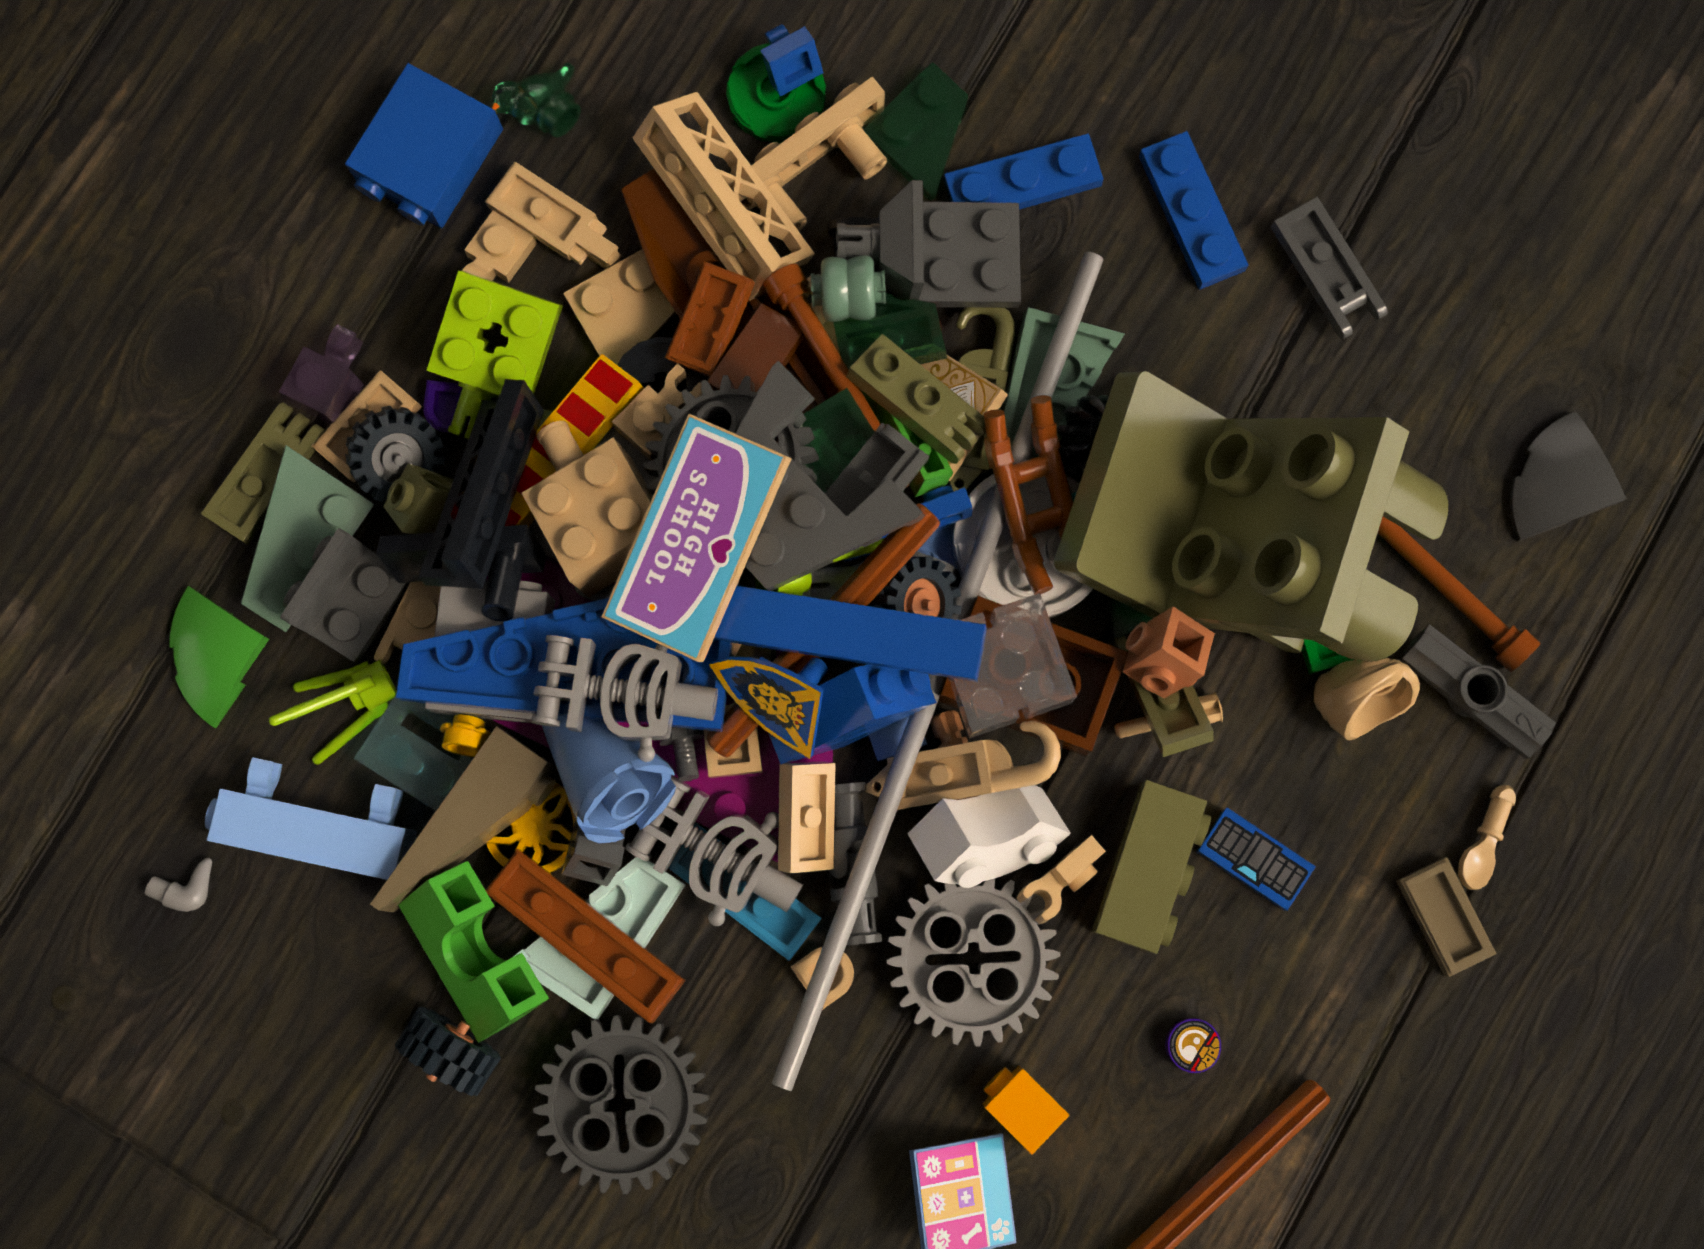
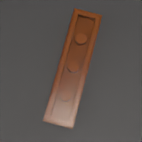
M516 850L485 890L490 897L649 1023H654L686 981L522 850Z

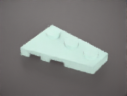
M635 857L615 874L608 886L601 885L585 901L643 947H646L686 884L666 871L662 874L653 869L655 864L651 861L647 862ZM542 937L516 954L523 953L542 985L594 1020L601 1017L614 997V994Z

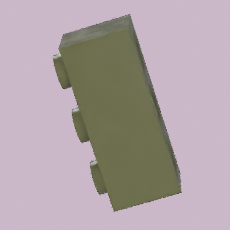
M1149 780L1140 783L1091 933L1151 954H1158L1160 945L1166 947L1170 945L1178 922V917L1171 915L1177 894L1181 896L1186 895L1194 874L1195 867L1187 864L1193 844L1198 846L1203 844L1211 821V816L1203 814L1207 804L1206 800Z

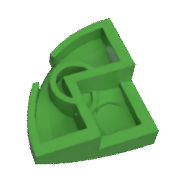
M188 586L176 608L170 632V648L173 649L174 663L177 671L175 679L185 700L204 721L217 728L246 686L241 680L265 647L269 638Z

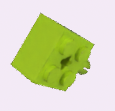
M458 270L426 370L459 381L458 386L462 387L451 425L448 427L449 432L459 436L463 434L468 416H470V422L465 434V438L469 439L482 400H492V397L498 398L505 379L525 380L532 393H535L563 305ZM499 323L502 325L501 334L508 337V344L497 346L494 351H491L489 349L490 341L483 338L484 330L494 329L496 324Z

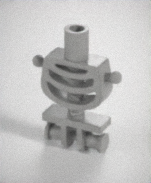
M546 635L545 642L548 643L545 662H539L538 671L548 674L546 686H535L533 695L538 696L539 699L536 716H532V723L560 727L561 721L558 720L560 702L566 701L570 702L566 728L570 731L582 732L587 697L589 696L590 699L595 698V700L600 698L601 713L607 728L622 740L640 741L638 757L644 762H650L655 757L652 740H667L670 738L674 715L714 720L718 688L679 683L682 664L678 657L667 653V647L658 643L655 649L640 644L626 645L618 650L610 660L603 678L601 675L598 677L592 675L591 677L596 644L592 639H580L576 666L567 665L570 647L574 646V640L562 636ZM638 659L632 668L629 680H619L618 677L622 669L630 661ZM658 664L652 674L650 683L647 685L646 682H643L646 673L651 666ZM560 676L574 678L572 690L558 688ZM667 678L666 686L664 687L663 684L665 682V679ZM616 700L617 703L623 702L625 704V714L630 725L628 728L619 725L615 719L613 702ZM638 704L640 706L645 704L648 727H643L640 724ZM662 707V713L659 719V709Z
M672 776L671 780L676 785V789L667 807L649 825L641 830L639 829L632 843H627L625 849L639 859L648 862L652 857L650 852L657 840L665 843L666 846L653 869L661 874L668 870L682 845L685 848L689 847L690 851L694 850L689 868L690 888L700 899L715 904L713 911L708 916V920L713 926H720L724 923L726 909L740 912L746 906L753 893L787 913L803 884L769 865L778 850V840L770 832L779 827V814L776 812L768 813L762 825H759L747 815L733 814L715 824L707 833H703V830L699 831L698 827L694 828V823L710 795L702 790L696 792L687 810L683 812L677 808V805L684 793H688L691 787L684 781H678L677 777ZM665 816L678 823L673 833L661 826ZM736 826L744 829V832L732 839L728 845H722V841L717 842L716 836L727 827ZM747 839H755L759 842L746 856H741L740 852L736 853L738 847ZM759 854H762V859L760 860L759 864L756 865L754 859ZM707 858L709 862L713 861L715 865L710 878V886L704 881L702 872L703 861ZM725 870L728 873L732 872L733 876L728 894L723 890ZM747 881V882H746L747 885L745 886V888H744V890H743V892H742V891H741L742 882Z

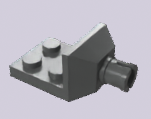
M912 180L880 210L877 223H870V225L836 223V257L846 260L861 255L871 257L874 265L877 267V272L885 270V286L906 307L1018 308L1021 303L1019 203L923 202V180Z

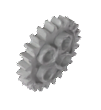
M995 879L983 881L982 886L976 885L970 888L944 883L945 891L940 894L933 886L927 884L924 888L929 900L928 902L922 904L913 898L908 900L910 907L915 912L912 919L903 916L896 917L895 920L906 929L904 936L889 937L888 940L893 945L901 948V955L887 959V964L894 967H902L903 973L890 982L891 987L907 986L909 992L901 999L899 1004L901 1007L910 1006L914 1003L918 1004L920 1008L913 1020L916 1024L923 1022L929 1016L934 1019L932 1036L937 1037L947 1026L952 1028L951 1037L953 1044L958 1045L964 1031L971 1032L974 1045L981 1046L983 1031L990 1030L994 1039L1000 1043L1003 1042V1025L1008 1024L1019 1034L1023 1032L1018 1018L1023 1012L1032 1018H1039L1036 1008L1032 1005L1035 997L1042 1000H1051L1052 996L1041 987L1043 980H1057L1059 978L1057 973L1045 967L1046 961L1060 957V952L1045 949L1044 942L1051 939L1057 933L1056 930L1039 929L1035 919L1045 909L1029 913L1026 908L1031 902L1032 896L1022 903L1012 897L1014 881L1009 880L1001 890L994 889ZM995 914L1008 918L1013 929L1009 941L999 946L989 943L983 932L985 922ZM943 916L955 920L960 929L958 941L948 948L938 947L931 940L930 936L931 925L936 919ZM976 942L977 950L981 952L1018 951L1020 953L1018 961L980 963L978 965V972L973 974L969 972L968 965L962 963L928 965L925 961L926 956L932 954L965 953L968 951V943ZM999 968L1009 970L1016 982L1012 994L1004 999L993 998L986 986L990 973ZM947 970L957 973L963 984L959 997L949 1002L938 999L934 995L932 988L935 977Z

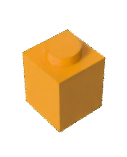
M1020 1065L1012 1073L1004 1067L983 1089L989 1095L982 1103L983 1106L1032 1155L1070 1116Z

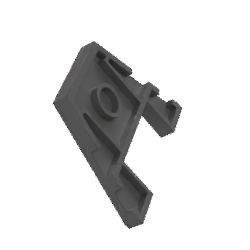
M777 361L770 369L735 434L790 457L774 438L815 399ZM791 459L745 567L768 591H773L832 563L834 559L859 547L871 545L881 540L883 536L904 526L909 527L922 520L925 515L895 482L888 477L854 511L846 516Z

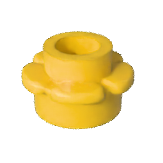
M458 714L454 716L452 724L446 722L440 726V731L444 733L442 748L454 754L475 757L491 735V732L484 729L485 722L482 719Z

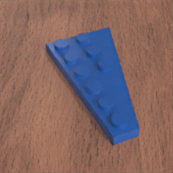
M609 598L553 610V613L527 619L523 617L488 628L474 631L464 630L403 644L396 698L400 701L536 714L539 697L533 695L535 686H546L548 674L538 671L539 662H545L548 648V643L545 642L546 635L562 636L574 640V646L570 647L567 665L576 666L580 639H592L596 644L591 677L592 675H596V677L601 675L602 678L610 660L622 647L630 644H640L655 649L657 643L602 618ZM713 640L704 662H697L668 648L667 653L678 657L682 664L679 683L718 688L717 706L713 721L674 715L672 727L723 732L727 691L709 664L714 660L731 657V642ZM638 659L630 661L622 669L618 677L619 680H629L632 668ZM658 664L651 666L646 673L643 682H646L647 685L650 683L652 674ZM560 676L558 688L572 690L574 678ZM667 678L665 679V682L663 684L664 687L666 686ZM589 696L587 697L585 719L604 720L600 708V698L595 700V698L590 699ZM616 700L613 702L616 721L628 723L625 714V704L623 702L617 703ZM560 702L558 716L567 717L570 702ZM638 704L640 724L649 725L645 704L644 706ZM662 707L659 709V719L661 717Z

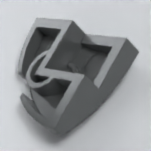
M1576 411L1549 425L1525 450L1524 453L1526 456L1529 455L1524 465L1522 474L1512 479L1510 517L1517 542L1626 500L1621 485L1603 450Z

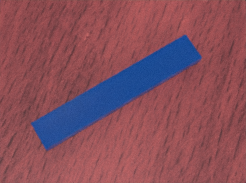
M736 586L713 640L978 682L987 627L986 624Z

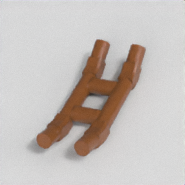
M1047 395L1035 396L1030 400L1033 421L1031 423L1032 440L1036 454H1039V456L1013 464L1014 459L1011 452L1010 437L1007 436L1005 412L996 409L989 410L983 415L986 433L984 438L986 457L989 467L993 470L1013 541L1011 545L1014 556L1035 596L1048 592L1053 588V584L1043 563L1045 561L1033 535L1059 527L1057 530L1061 541L1074 502L1059 451L1060 443L1057 436V426L1053 418L1052 399ZM1045 477L1053 507L1027 515L1019 484Z

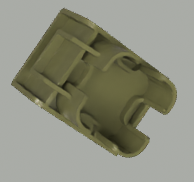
M1147 371L1120 372L1115 377L1054 559V565L1057 571L1151 618H1155L1174 606L1208 629L1249 633L1286 652L1301 653L1304 639H1308L1350 659L1369 662L1379 661L1395 653L1404 644L1412 631L1418 613V602L1413 595L1366 570L1382 517L1387 518L1421 539L1435 540L1441 536L1446 523L1448 498L1440 484L1401 461L1409 431L1388 417L1227 419Z

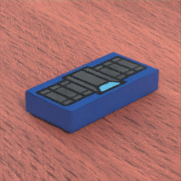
M1227 807L1222 810L1207 833L1203 844L1196 850L1198 854L1283 911H1288L1316 867Z

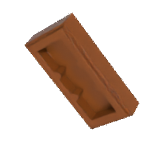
M704 261L665 358L669 362L678 363L682 367L710 377L729 349L754 288V281Z

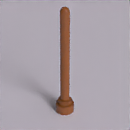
M793 263L784 266L771 274L763 282V287L773 304H780L783 310L789 309L865 440L868 441L881 424L860 388L846 378L849 370L807 300L810 295L806 288L809 281L799 264Z
M1382 517L1377 534L1494 642L1491 648L1498 653L1495 659L1510 673L1519 667L1539 647L1541 643L1528 630L1524 628L1520 631L1514 625L1509 628L1402 527Z

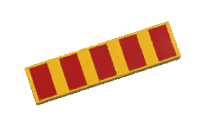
M601 354L537 430L504 526L525 524L528 527L530 526L535 517L522 492L556 472L546 451L537 440V434L542 428L552 422L565 421L580 450L585 455L597 446L612 428V421L644 389L638 380L605 355Z

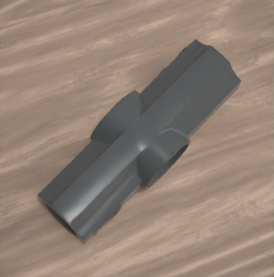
M1430 624L1425 626L1403 651L1399 661L1407 664L1418 677L1443 695L1455 713L1463 717H1471L1523 759L1530 758L1552 734L1556 722L1508 686L1505 677L1499 670L1491 666L1481 665ZM1470 679L1481 682L1485 687L1486 699L1482 705L1473 702L1468 695L1467 684Z

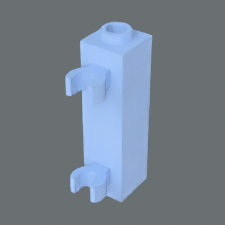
M252 757L248 769L245 794L220 789L218 798H214L208 806L205 816V827L209 829L207 841L388 880L415 841L417 832L393 826L401 805L403 790L375 784L368 820L272 800L273 792L280 779L282 764Z

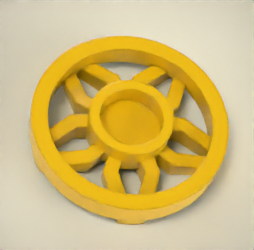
M556 783L550 795L541 805L536 806L533 804L528 812L510 825L513 833L511 836H495L486 843L490 853L503 867L509 859L502 853L498 844L512 845L517 841L519 844L515 852L517 849L524 852L526 846L534 848L535 853L532 859L538 864L544 855V845L549 850L564 851L556 860L542 867L551 873L564 866L569 845L553 843L551 841L555 831H559L569 841L571 839L572 832L563 824L555 823V820L562 816L567 804L572 813L573 827L575 823V817L564 787ZM560 795L561 798L553 812L550 813L544 808L547 802Z

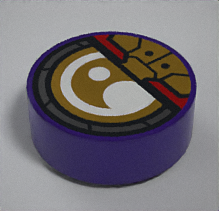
M1186 1018L1176 1022L1170 1028L1166 1036L1165 1048L1170 1061L1176 1067L1190 1073H1201L1213 1067L1218 1061L1221 1053V1040L1218 1032L1208 1022L1196 1018Z

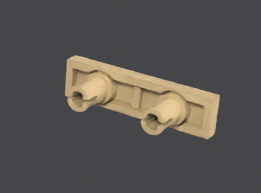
M873 76L861 85L853 83L847 86L838 94L833 106L820 115L818 112H814L805 117L796 126L795 134L781 144L773 142L767 145L757 154L754 160L755 163L751 165L798 231L805 226L807 218L784 191L783 185L832 149L838 147L864 180L876 175L887 163V158L862 129L863 126L884 112L885 91ZM739 194L738 199L746 210L750 211L752 208L758 207L753 199Z

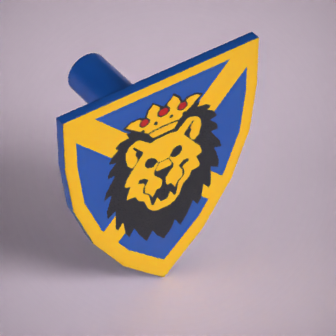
M731 656L714 660L709 664L728 694L758 725L810 759L813 756L824 689L817 684L828 672L827 665L821 659L812 657L798 674L774 664L764 657L756 659Z

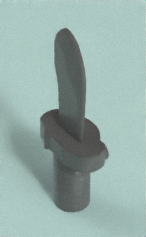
M672 727L670 738L659 740L661 746L673 745L678 781H691L699 778L693 741L703 739L704 730Z

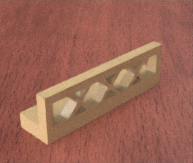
M698 92L652 107L633 136V140L725 268L754 281L755 285L749 301L766 293L763 282L775 271L793 263L802 266L812 259L815 255L813 250ZM690 112L702 128L701 133L687 128L678 115ZM709 153L723 158L731 168V173L729 174L717 169L710 161ZM739 194L753 199L760 208V215L746 210L738 199ZM769 235L783 240L792 253L781 258L768 241Z

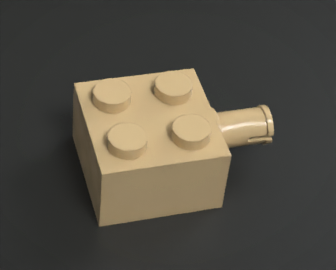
M556 421L546 425L537 434V440L546 451L556 472L522 492V495L568 580L586 596L591 597L617 581L653 495L647 489V484L631 456L614 437L583 455L570 432L568 424L565 421Z

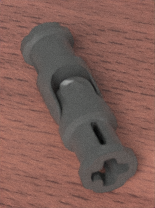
M865 782L835 785L834 869L829 870L831 901L837 903V908L868 828L865 824L862 796L866 792ZM875 870L847 945L882 942V933L878 932L876 928L874 899L878 897Z

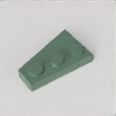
M1029 307L1023 312L1006 387L1008 396L1003 402L1001 409L1005 412L1007 436L1010 437L1011 446L1060 319L1059 315ZM1080 321L1052 396L1053 418L1057 427L1067 424L1062 410L1067 409L1069 406H1077V399L1087 395L1125 333ZM1057 434L1058 440L1060 442L1063 436ZM1034 447L1029 459L1039 456V454H1036Z
M285 445L240 603L284 632H287L291 624L280 618L285 610L283 600L291 586L298 580L304 581L315 564L312 562V557L319 543L326 536H333L338 528L353 536L374 504Z

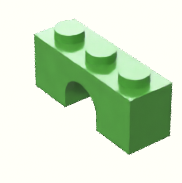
M468 861L428 879L398 904L466 1023L470 1025V1029L478 1043L517 1022L549 999L523 953L509 960H503L496 956L488 947L483 936L482 921L485 914L495 906Z

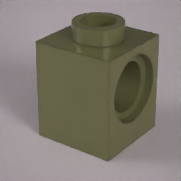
M408 463L400 478L391 485L387 501L383 507L402 532L407 534L435 532L454 479Z

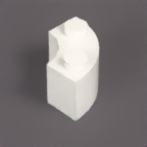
M1036 785L979 795L962 800L943 798L908 833L934 881L960 884L963 888H970L982 881L1006 875L1030 863H1042L1048 860L1055 853L1057 845L1071 834L1044 790Z

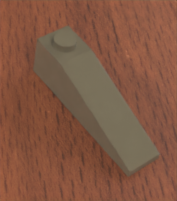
M496 726L370 905L378 911L394 913L399 909L398 904L428 879L455 867L528 812L533 804L536 806L541 805L550 795L556 784V780L552 777L557 771V767L514 736Z

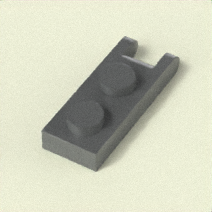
M1318 197L1273 222L1270 228L1340 339L1343 340L1353 334L1352 327L1345 315L1364 304L1376 320L1388 314L1385 303Z

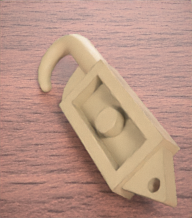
M1023 721L1020 724V729L1024 732H1032L1038 735L1043 742L1044 754L1037 763L1014 767L1011 756L1006 748L997 740L992 739L919 752L897 810L939 803L943 798L956 800L1042 783L1048 780L1057 770L1061 758L1060 743L1056 734L1047 725L1037 721ZM894 757L887 758L888 765L866 784L867 793L877 797L880 796ZM878 782L881 785V790H878L877 788Z

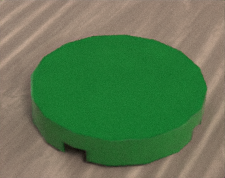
M766 43L751 48L738 58L732 68L733 72L729 77V82H727L726 95L732 118L745 133L760 141L782 143L795 134L796 126L805 117L814 112H818L819 115L823 113L826 85L823 74L788 93L779 96L771 85L760 51L771 45Z

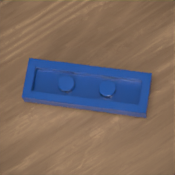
M1185 131L1141 149L1139 159L1199 290L1245 272L1249 264L1188 132Z
M1089 133L944 174V184L950 202L1019 203V210L1101 187L1104 180Z

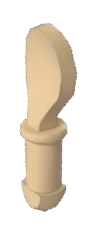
M1509 785L1497 786L1490 795L1491 801L1482 826L1477 829V833L1481 835V838L1464 850L1459 860L1458 876L1462 885L1469 890H1478L1486 886L1493 875L1496 864V843L1504 838L1502 833L1510 810L1516 801L1515 792Z

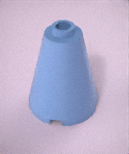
M558 716V720L561 721L560 727L542 725L577 825L588 840L599 844L617 842L625 838L621 830L635 823L640 830L643 829L665 810L675 794L676 785L671 780L672 775L675 776L670 765L656 753L654 759L650 762L640 760L638 757L640 741H626L618 738L607 728L604 720L584 718L582 732L570 731L566 728L567 717Z

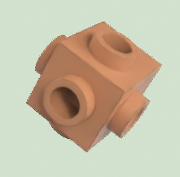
M1172 606L1147 623H1139L1131 631L1126 641L1128 654L1123 673L1142 684L1146 690L1166 698L1184 687L1192 686L1199 678L1204 676L1215 633Z

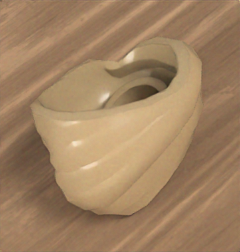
M1385 658L1373 662L1352 660L1340 663L1318 677L1314 690V702L1317 710L1321 712L1331 728L1341 734L1346 740H1355L1378 725L1405 713L1412 707L1420 690V682L1418 676L1407 664L1396 659Z

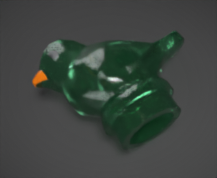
M567 62L558 71L553 73L528 76L518 82H500L492 92V109L495 110L496 114L512 115L516 121L524 125L537 124L541 131L550 133L554 137L565 135L576 124L581 113V108L574 101V96L565 91L566 85L574 75L575 67Z

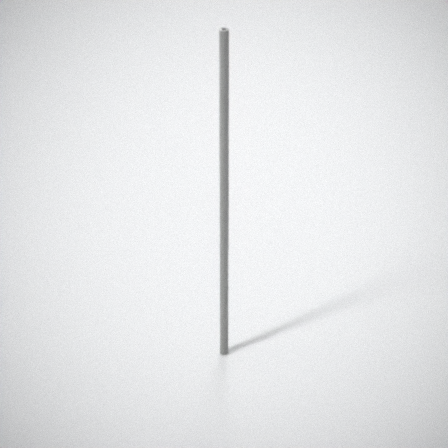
M1085 252L1011 446L1014 459L1013 464L1029 460L1034 444L1031 432V423L1033 421L1030 400L1039 395H1047L1052 399L1104 260L1096 253ZM997 486L959 584L961 596L953 600L954 605L962 606L961 615H952L951 619L968 622L1004 527L1006 516ZM928 674L931 690L938 703L947 677ZM937 703L910 715L773 1077L771 1084L789 1091L793 1089Z

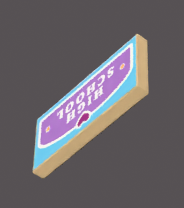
M688 414L602 614V618L690 659L704 662L792 458Z

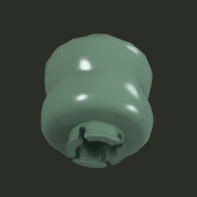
M866 255L856 256L848 260L839 257H827L821 262V274L814 275V273H811L812 306L822 305L823 316L830 322L845 320L849 317L857 320H870L876 315V303L886 304L885 270L875 272L873 259Z

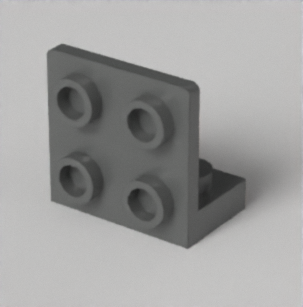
M338 528L333 536H326L317 546L312 557V562L315 564L304 581L298 580L288 590L283 600L285 610L280 618L315 637L353 662L360 664L404 596L410 582L398 583L375 552L364 546L349 533Z

